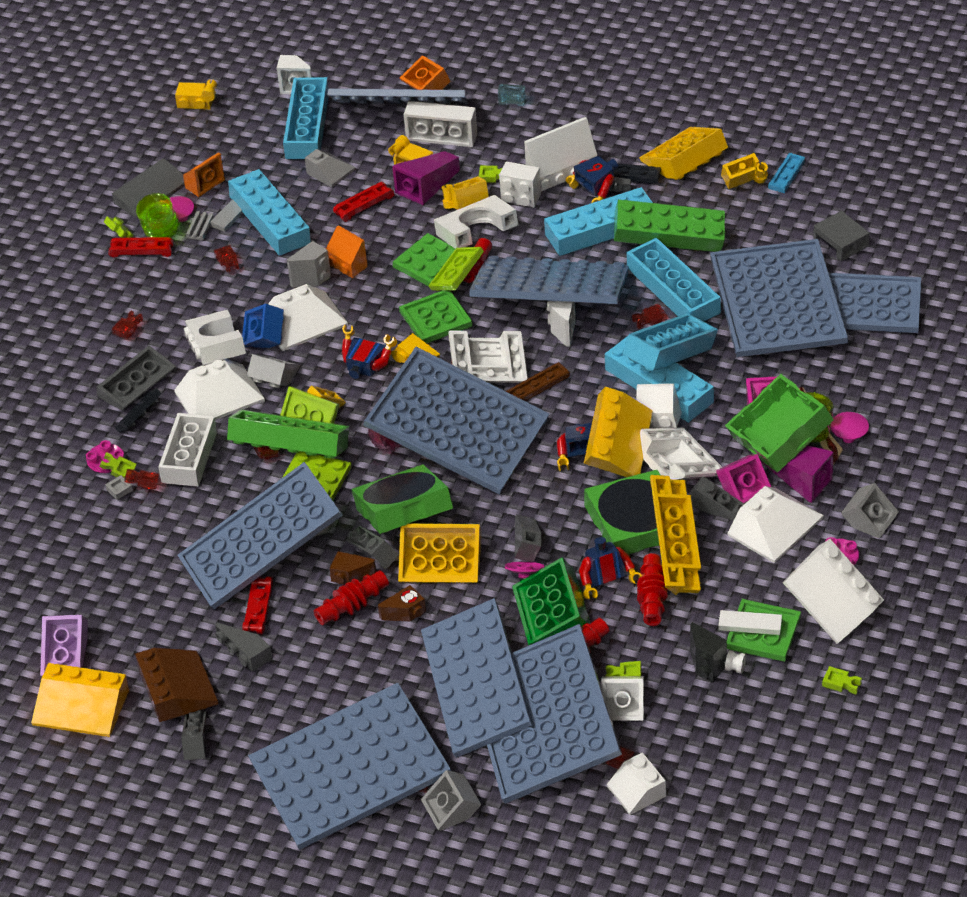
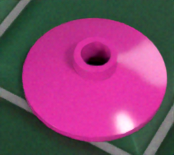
M511 562L505 564V569L517 573L519 578L524 579L545 567L543 564L535 562Z

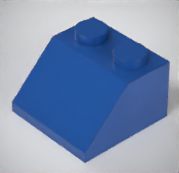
M263 304L245 311L242 334L244 347L271 348L279 345L282 340L284 309Z

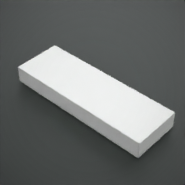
M721 610L719 630L780 635L782 615Z

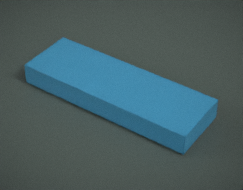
M789 153L768 184V189L785 193L805 163V157Z

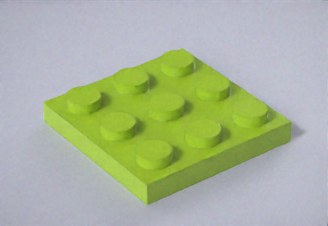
M303 451L297 452L283 477L305 462L333 501L351 469V462L326 458L321 455H307Z

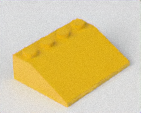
M689 127L639 157V159L648 166L661 167V175L664 177L679 180L684 177V174L695 171L697 166L708 163L710 158L721 155L722 151L728 148L722 129Z
M605 386L597 397L584 464L625 477L640 474L643 462L640 430L649 429L653 410L626 393Z
M407 524L401 526L398 582L478 583L481 554L480 524Z
M48 663L41 678L31 722L32 725L110 737L129 692L126 674Z

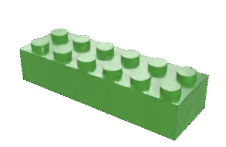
M618 199L614 218V241L644 244L657 238L666 247L718 252L722 250L725 239V211Z
M240 410L228 419L227 440H232L235 444L251 443V446L262 447L264 445L269 446L273 450L284 448L292 453L303 451L307 455L323 454L326 458H335L348 448L349 426L247 410Z

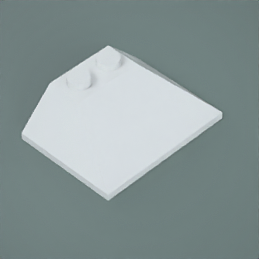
M308 284L274 296L269 302V305L284 309L282 340L278 345L282 352L341 329L344 325L348 326V322L326 292Z
M467 331L448 332L452 365L488 383H521L527 380L521 331H503L500 338H468Z
M229 359L215 360L212 363L189 370L174 390L188 414L214 416L215 420L265 401L252 378L247 376V371L243 364Z
M684 428L640 430L643 459L652 470H658L660 475L670 476L672 480L685 481L701 479L702 476L705 478L718 477L716 470L722 468V466Z
M764 486L739 509L728 531V536L775 563L823 519V515L777 488Z

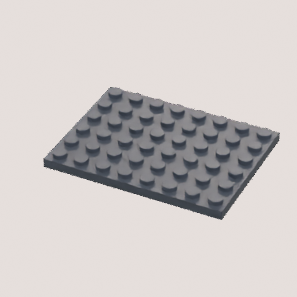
M818 239L710 252L736 357L848 343V336Z
M489 256L482 264L470 288V297L618 304L629 268L623 262L606 264L605 261L588 263L586 260H579L578 262H570L568 259L553 261L549 258L542 260L524 258V260L516 257L501 259L498 256Z
M415 347L364 420L363 426L500 495L547 421L549 413Z
M580 624L512 653L532 726L487 745L501 798L505 804L622 755Z
M399 683L393 684L248 755L250 762L299 850L435 783L446 770L451 771Z

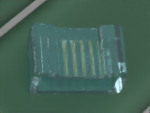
M499 85L498 104L525 105L526 89L524 85Z

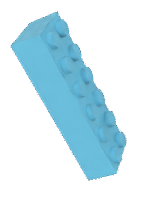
M327 77L293 79L283 141L285 159H305L306 156L316 149L321 150L329 98Z
M259 169L228 181L230 198L237 203L244 215L279 256L310 243L309 226Z
M640 187L544 218L545 235L558 255L561 256L613 239L615 209L618 199L647 203L653 202L643 188Z
M657 238L627 252L629 271L677 316L689 313L702 321H706L721 313V297Z
M687 313L630 333L623 355L629 357L630 361L643 365L645 369L654 371L710 350L718 329Z
M628 336L605 353V370L636 390L637 384H674L682 412L680 418L688 423L714 403V386L676 362L660 369L649 371L638 362L630 361L629 357L623 355Z

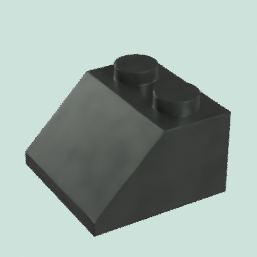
M692 622L690 624V652L695 672L701 678L714 682L725 669L727 640Z

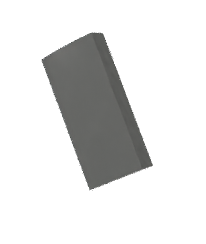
M163 158L112 193L113 202L121 209L138 218L185 186L184 177L176 167Z
M148 345L97 386V396L108 404L124 410L172 372L176 366Z

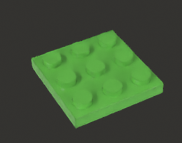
M427 233L396 258L392 264L395 269L429 286L455 248Z
M442 290L399 306V311L410 328L425 343L448 336L449 331H461L472 327V320L450 290Z
M742 599L738 612L782 615L780 635L730 631L727 638V649L785 662L801 618V611Z

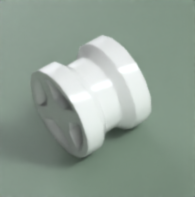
M729 650L725 662V670H736L737 673L742 674L745 668L746 654H735L734 651Z

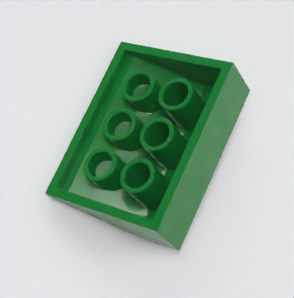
M563 557L512 586L528 645H532L578 624L581 627L586 623L590 624L575 570Z

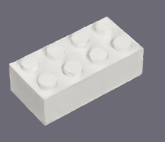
M408 101L404 112L406 137L410 141L465 147L474 146L477 137L475 107Z
M177 413L158 467L161 483L199 487L217 434L214 416Z

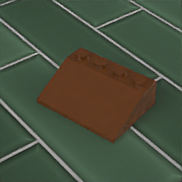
M152 648L135 653L139 673L159 723L218 704L197 651Z

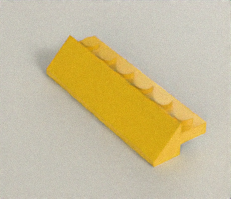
M651 475L650 481L665 587L675 595L679 592L698 593L701 590L698 575L701 564L691 495H687L685 480H672L670 476Z

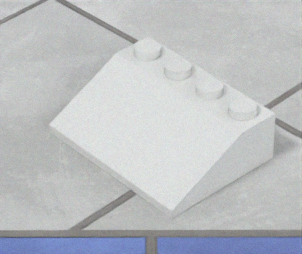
M586 117L524 141L526 165L539 167L541 191L566 182L568 176H573V167L575 165H578L582 160H589L597 156Z
M831 539L819 545L783 582L836 644L845 638L884 601Z

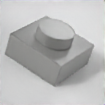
M121 475L105 484L106 490L116 500L133 491L132 485Z

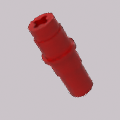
M480 238L474 246L481 247L484 252L463 280L464 282H473L482 264L487 259L492 249V243L486 238Z

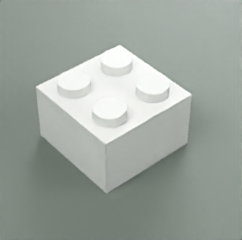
M505 162L499 174L501 200L506 203L535 208L541 195L539 167Z

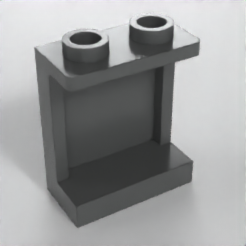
M841 210L815 224L813 238H823L837 250L836 258L843 261L869 247L870 233Z

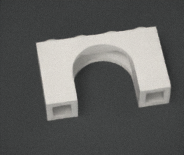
M493 195L434 219L436 235L455 249L467 247L473 244L468 226L476 223H491L502 231L508 230L518 225L516 209L496 195Z
M228 310L185 321L184 333L186 339L188 338L189 345H191L193 352H195L196 358L200 359L203 365L212 363L215 360H223L246 354L243 337L239 330L234 331L232 318Z

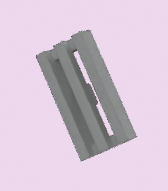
M196 211L186 233L187 239L204 240L214 214L210 213L207 215V212L200 214V211Z

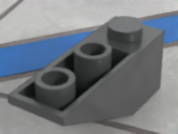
M704 476L695 484L689 494L691 495L692 505L700 511L733 521L739 509L744 505V503Z
M516 514L515 558L534 562L541 547V531L534 518Z
M361 526L354 529L347 539L350 544L368 558L375 559V563L384 569H387L399 556L384 539Z
M221 623L215 624L217 640L221 644L224 643L228 651L232 655L235 654L244 667L247 666L253 672L272 660L270 646L258 634Z
M198 710L185 714L181 736L184 760L205 759L206 711Z

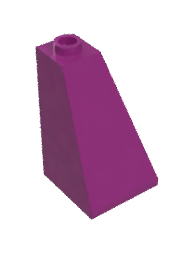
M443 151L393 165L395 193L424 205L460 171L459 157Z
M812 446L803 448L778 473L762 461L767 468L811 503L829 484L833 476V452Z

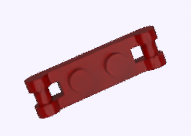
M381 181L335 205L333 212L338 216L340 215L344 222H347L351 219V216L386 198L391 199L394 196V191L391 188H387V185Z
M169 237L113 238L110 242L111 247L108 254L114 258L118 257V255H162L169 257L172 253L174 241Z
M258 577L251 582L242 630L264 634L273 587L272 577H266L265 579Z

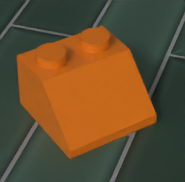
M423 55L400 77L401 81L416 90H442L451 82L443 67Z
M219 152L183 174L185 188L200 197L225 181L221 154Z
M338 225L326 248L328 250L329 264L343 274L354 278L367 268L365 241Z

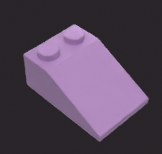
M83 615L42 616L40 676H43L48 663L83 667L88 620Z

